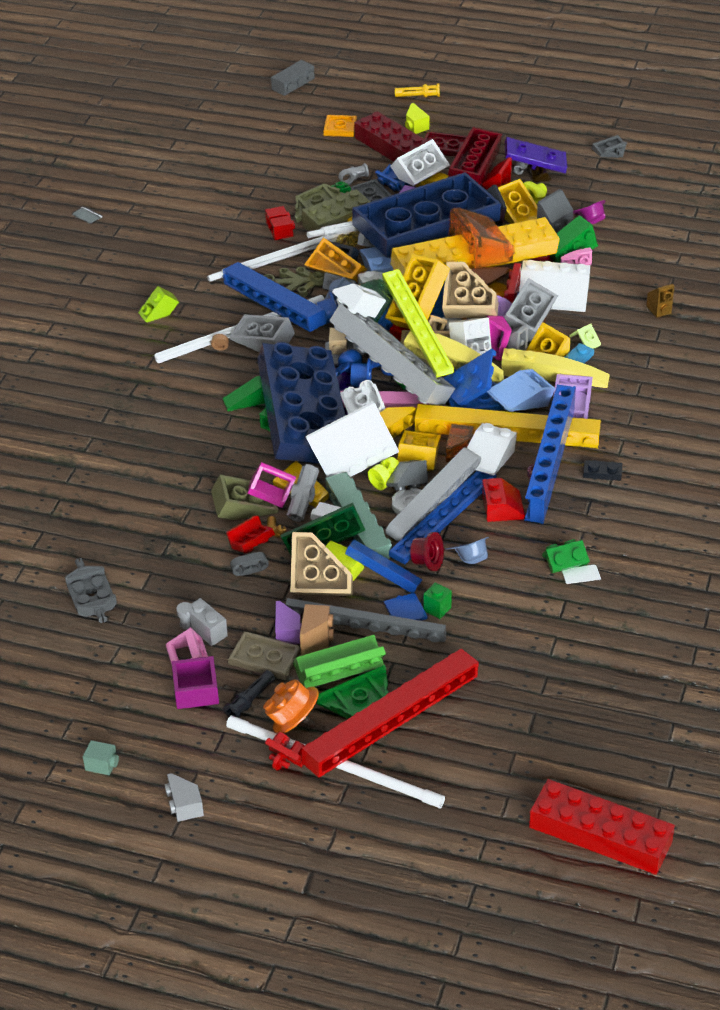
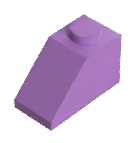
M276 601V640L290 644H300L302 624L300 614L281 601Z

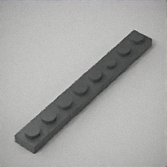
M287 598L285 604L300 614V618H303L305 604L330 606V614L334 616L333 625L340 624L355 629L364 628L373 632H387L391 635H404L413 639L422 638L431 642H445L447 636L446 625L290 598Z

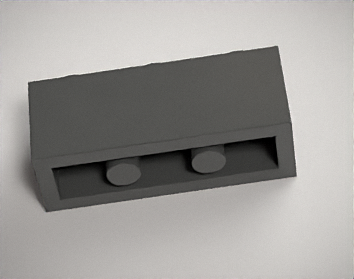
M300 60L271 77L272 90L285 96L315 79L314 65Z

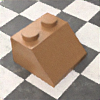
M305 604L300 630L301 656L329 648L330 641L334 640V629H331L334 616L330 614V606Z

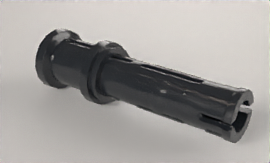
M269 670L264 671L244 692L237 693L235 699L223 707L227 717L233 715L240 718V714L251 707L252 701L275 681L274 674Z

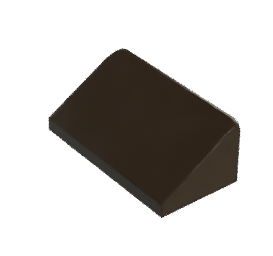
M528 164L527 167L534 182L552 180L546 168L536 166L534 170L531 169L532 165Z

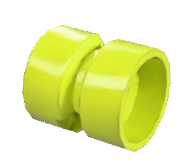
M388 457L368 471L369 481L377 490L381 491L388 487L386 482L399 464L398 460L394 457Z

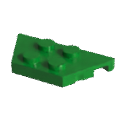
M386 666L378 667L319 693L316 704L344 718H351L355 713L362 711L370 706L371 703L386 696L388 693Z

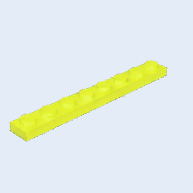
M396 269L382 273L383 281L435 376L438 378L454 373V367L400 270Z

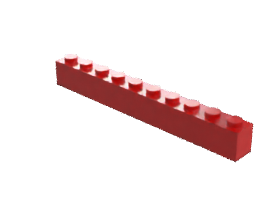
M463 649L450 654L439 663H435L431 668L419 673L415 678L403 683L399 688L387 693L383 698L371 703L367 708L355 713L351 718L339 723L335 728L323 733L319 738L307 743L302 747V764L320 778L478 677L479 661Z

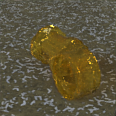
M357 230L346 235L340 234L337 237L336 243L343 244V239L346 238L345 245L357 246L360 232Z

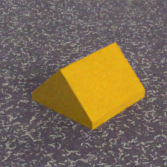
M542 322L526 351L530 350L565 357L570 352V338Z

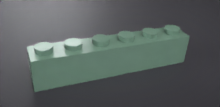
M347 472L326 477L325 486L333 505L342 508L354 503L364 525L365 531L352 536V538L389 559V550L392 549L391 541L389 538L386 539L382 526L377 524L375 514H371L367 502H364L361 491L356 489L354 479H350Z

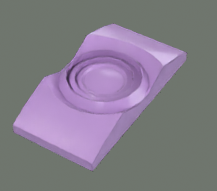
M557 374L555 390L557 384L571 387L576 386L573 418L588 419L593 377Z

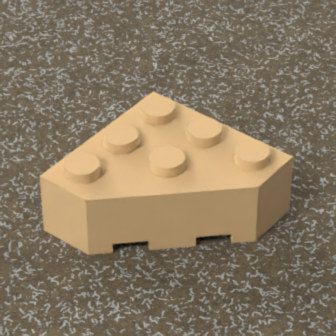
M447 262L446 266L450 269L445 279L442 306L445 318H487V316H498L499 302L496 292L492 288L490 289L465 262Z
M292 532L290 592L293 595L352 596L353 575L313 533Z

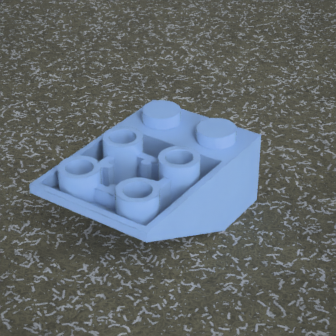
M533 369L519 370L491 387L487 393L504 406L505 410L514 412L548 407L555 388Z

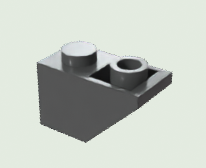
M409 460L399 462L386 482V486L394 487V490H404L408 485L409 488L421 487L422 483H428L427 461Z

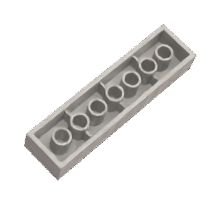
M339 304L329 320L334 324L335 330L346 335L345 338L352 343L355 342L360 351L368 353L372 361L381 364V369L394 375L393 379L401 384L403 383L406 386L405 389L410 393L416 394L420 402L441 406L446 404L456 389L442 376L437 378L430 366L370 316L364 317L358 312L354 314L347 309L348 306L346 304Z

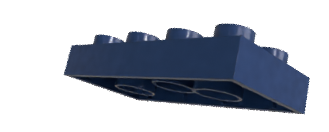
M464 172L353 207L352 225L385 257L391 258L392 248L455 236L472 229H484L487 224L500 220L501 203Z
M278 342L276 344L262 343L257 360L274 457L279 460L319 463L306 436L345 416L332 352L321 346L305 348L291 346L285 342Z

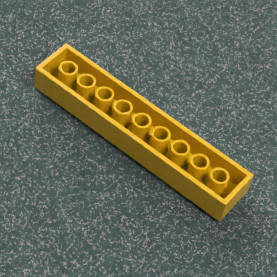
M546 217L392 248L390 264L394 270L399 269L402 276L412 254L439 260L444 265H447V262H465L470 269L475 267H495L556 254L560 238Z

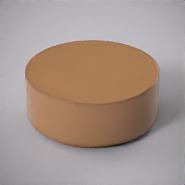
M216 334L212 337L211 345L216 350H226L229 345V339L223 334Z

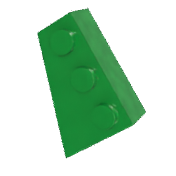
M580 215L556 233L560 238L556 254L550 255V258L555 263H561V257L570 252L598 247L593 225Z

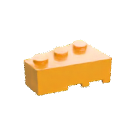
M324 237L304 264L310 269L355 280L357 283L358 274L368 270Z

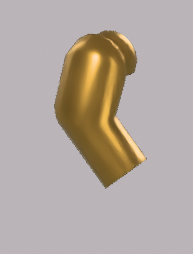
M274 516L267 518V526L273 528L276 538H281L280 535L287 531L286 527L276 526V518Z

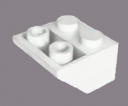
M354 283L332 291L340 303L348 306L347 309L354 314L358 312L364 317L371 316L375 318L386 301L376 291Z
M471 318L449 322L450 339L475 350L481 355L492 349L489 318Z

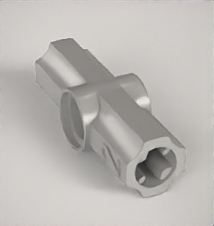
M306 464L302 466L297 484H293L291 489L292 500L287 517L295 522L304 520L308 504L313 501L315 496L314 486L319 470L313 465Z

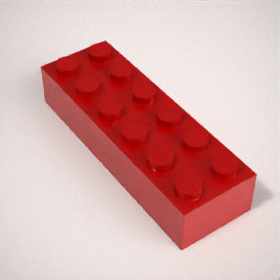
M547 779L530 810L529 828L657 875L673 842L675 825Z

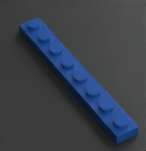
M476 471L390 549L389 557L405 565L411 559L410 548L412 541L415 538H426L430 532L440 533L482 494V480L496 478V474L491 475Z

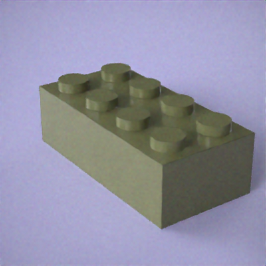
M357 189L351 190L348 193L303 209L302 225L306 230L314 231L319 230L321 227L347 222L352 217L353 207L371 201Z

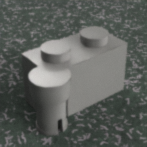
M201 598L191 604L189 602H182L177 605V616L180 618V627L182 629H189L191 627L211 646L228 636L226 619Z

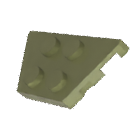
M324 183L297 195L295 204L296 223L302 221L303 209L345 193L340 192L339 188L331 187Z

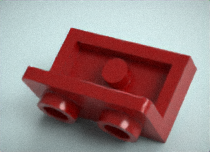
M254 515L226 532L232 549L243 553L251 552L255 546L266 543L270 537L275 535L273 528L261 524L258 515Z

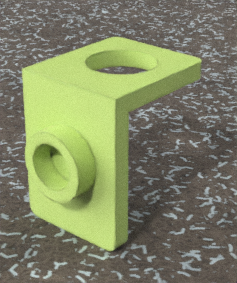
M591 324L569 335L571 338L578 334L583 345L592 349L601 345Z

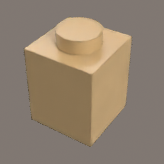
M330 328L329 350H331L332 354H342L348 348V340L345 338L346 335L334 328Z

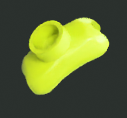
M531 181L523 183L536 204L546 197L547 188L543 183L536 184Z

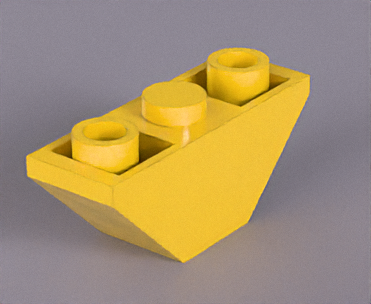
M388 407L380 412L392 438L400 435L415 423V407Z

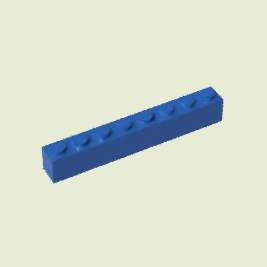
M237 262L223 269L225 285L280 316L288 317L291 322L311 332L326 324L325 311L322 307L249 267Z

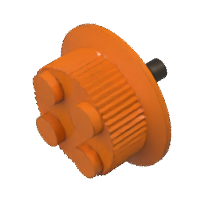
M295 679L286 684L283 682L278 684L274 690L275 694L263 706L266 714L274 721V732L286 733L300 722L309 729H312L315 726V722L307 715L318 699V689L315 687L305 688Z

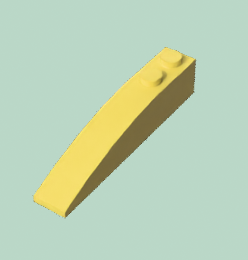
M410 330L404 340V345L419 358L427 360ZM435 333L452 366L456 370L481 355L455 340ZM492 362L491 366L494 367L491 379L492 382L499 383L504 380V372Z
M504 348L501 369L504 372V376L509 377L519 370L533 369L546 381L556 382L557 374L593 377L592 386L608 387L610 374L572 359L513 348Z

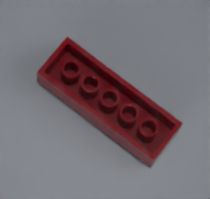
M378 111L354 122L355 139L393 162L398 157L428 142Z
M472 127L449 167L448 177L466 172L479 185H482L500 151L502 134Z

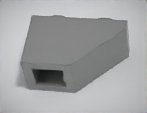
M172 773L167 774L168 783L164 784L167 797L171 796L172 798L169 801L171 814H176L177 821L204 816L198 785Z

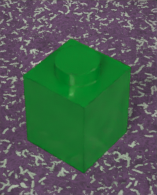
M435 582L424 593L423 609L426 613L438 619H441L451 609L452 590Z

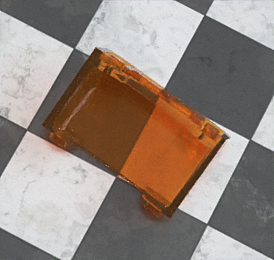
M459 207L450 210L449 235L461 234L469 244V254L474 256V261H472L474 268L513 261V254H515L514 245L509 242L493 219Z

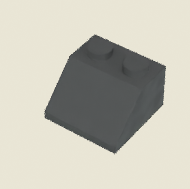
M561 189L538 201L537 219L546 217L556 233L573 221V208Z

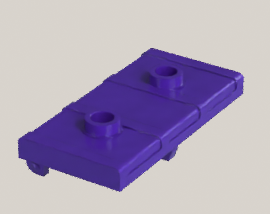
M506 137L505 158L511 157L512 160L531 164V169L534 170L538 166L566 173V152Z

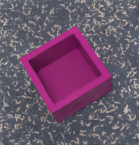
M213 656L171 661L177 709L219 704Z

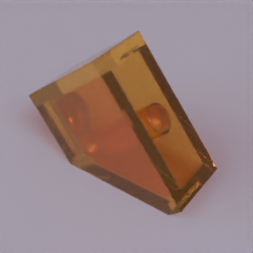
M451 425L446 446V462H450L464 447H468L474 435V426Z

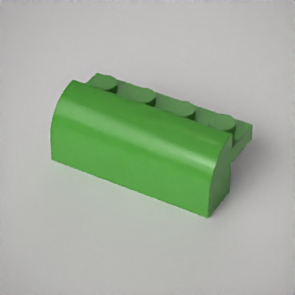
M371 635L296 657L293 663L301 684L308 688L384 665L382 658L386 653L383 646L378 647L375 635Z

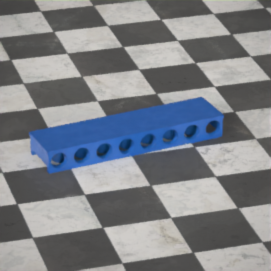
M557 384L525 499H528L529 502L525 516L526 521L544 524L574 415L576 386L571 387Z

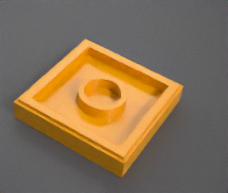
M327 115L323 136L354 137V122L357 121V116Z

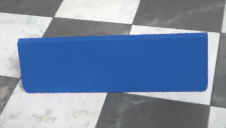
M356 540L350 543L345 552L349 557L410 593H415L423 580Z

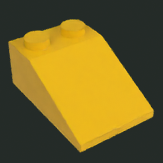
M521 179L498 187L507 207L504 217L507 222L514 224L537 219L538 206Z
M404 430L398 447V462L426 460L427 471L434 470L441 435Z

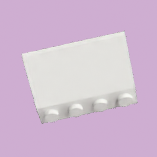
M523 260L519 292L527 279L530 278L559 295L551 309L585 312L591 265Z
M374 402L306 436L327 477L347 472L349 477H352L399 452Z

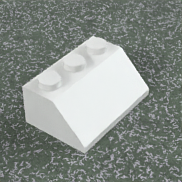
M432 139L398 157L390 167L399 180L415 186L446 169L450 164Z

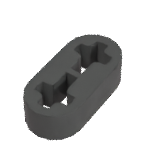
M263 552L238 556L230 562L233 574L236 576L263 571L269 564Z

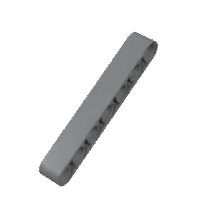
M464 447L390 522L386 529V534L398 542L403 539L476 470L481 462V457Z

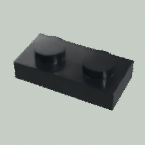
M585 460L583 478L621 481L623 463Z

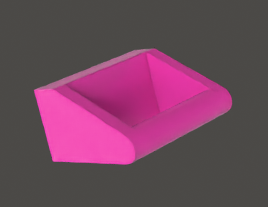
M487 316L489 318L491 348L496 351V356H493V358L502 361L504 348H507L512 329L503 316ZM502 331H503L504 334H503V337H502V340H501V343H500V346H499V349H498L497 346H498V343H499V340H500L501 333H502Z
M261 462L249 483L247 494L283 508L296 480V476ZM265 471L288 481L285 489L283 490L259 480L261 472Z

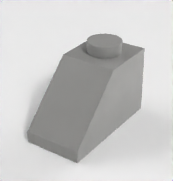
M528 324L512 330L507 349L527 350Z

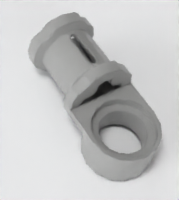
M364 163L362 166H352L344 169L339 173L338 178L340 181L350 185L359 177L369 176L368 166ZM346 174L350 175L349 179L343 180Z

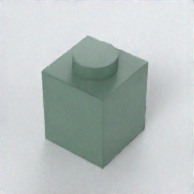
M91 740L83 755L85 771L110 776L113 768L117 767L119 761L115 745Z

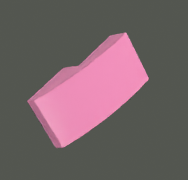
M590 247L570 252L561 257V263L591 265L592 249Z

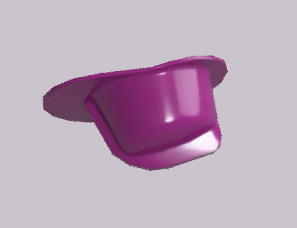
M599 201L588 207L575 210L573 215L579 214L591 224H596L606 217L603 204L606 201Z

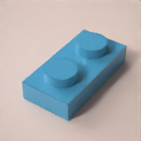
M579 343L564 358L585 364L594 355V349Z

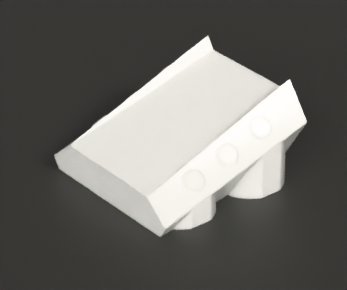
M370 380L362 381L359 388L348 387L343 392H340L348 414L371 402L375 403L379 413L386 409L376 384H373Z

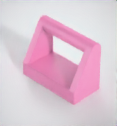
M190 627L166 644L170 661L179 660L176 649L188 646L192 655L191 659L208 657L202 637Z

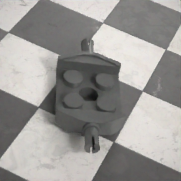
M82 558L76 559L77 569L65 576V581L77 613L83 617L95 615L100 623H103L102 619L106 622L105 612L112 610L117 601L116 595L113 594L106 578L104 567L85 566Z

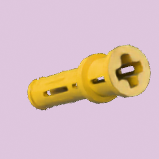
M439 83L436 85L424 84L422 87L395 88V97L422 95L425 98L435 95L440 97Z

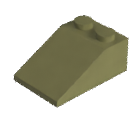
M219 475L211 490L217 517L240 520L251 518L254 515L276 514L278 507L247 494L251 480Z

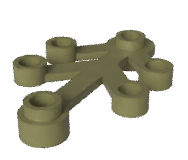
M304 267L296 268V274L289 271L288 268H281L279 275L284 279H275L271 274L263 275L280 285L290 284L285 287L290 291L299 287L297 292L301 297H306L308 290L314 286H322L325 276L321 271L312 273Z

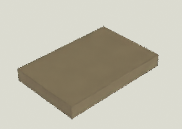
M244 631L228 658V664L261 674L269 670L276 678L286 680L294 666V659L299 657L301 653V647Z

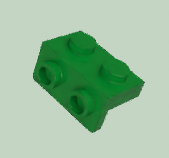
M575 539L564 542V545L557 546V544L546 547L542 554V557L547 559L552 574L586 565L590 562L583 540L575 541Z

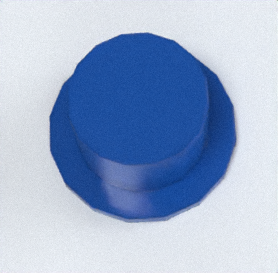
M332 291L329 292V298L317 302V305L325 311L326 324L331 323L329 320L338 307L337 299Z
M368 358L367 363H352L351 387L359 388L362 381H371L372 360Z

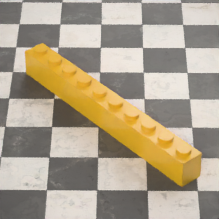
M418 404L415 414V432L473 437L475 431L482 423H490L495 427L508 428L513 432H517L516 441L541 443L548 415ZM572 418L565 445L598 448L601 420Z

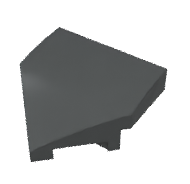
M619 135L593 143L592 149L600 157L619 158L623 157L627 142H624Z

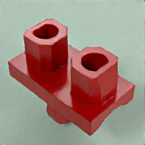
M280 731L273 740L268 738L265 742L269 746V750L273 752L269 756V759L273 761L272 767L277 771L282 766L288 769L290 763L286 761L288 760L302 768V747L305 745L295 741L291 749L286 748L290 738Z

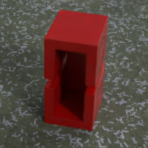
M284 206L265 209L266 224L274 240L293 237L295 223L291 220L289 211L287 212Z

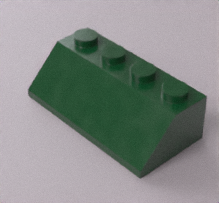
M351 503L280 536L292 557V532L313 533L326 546L329 541L339 543L365 531V528L354 503Z

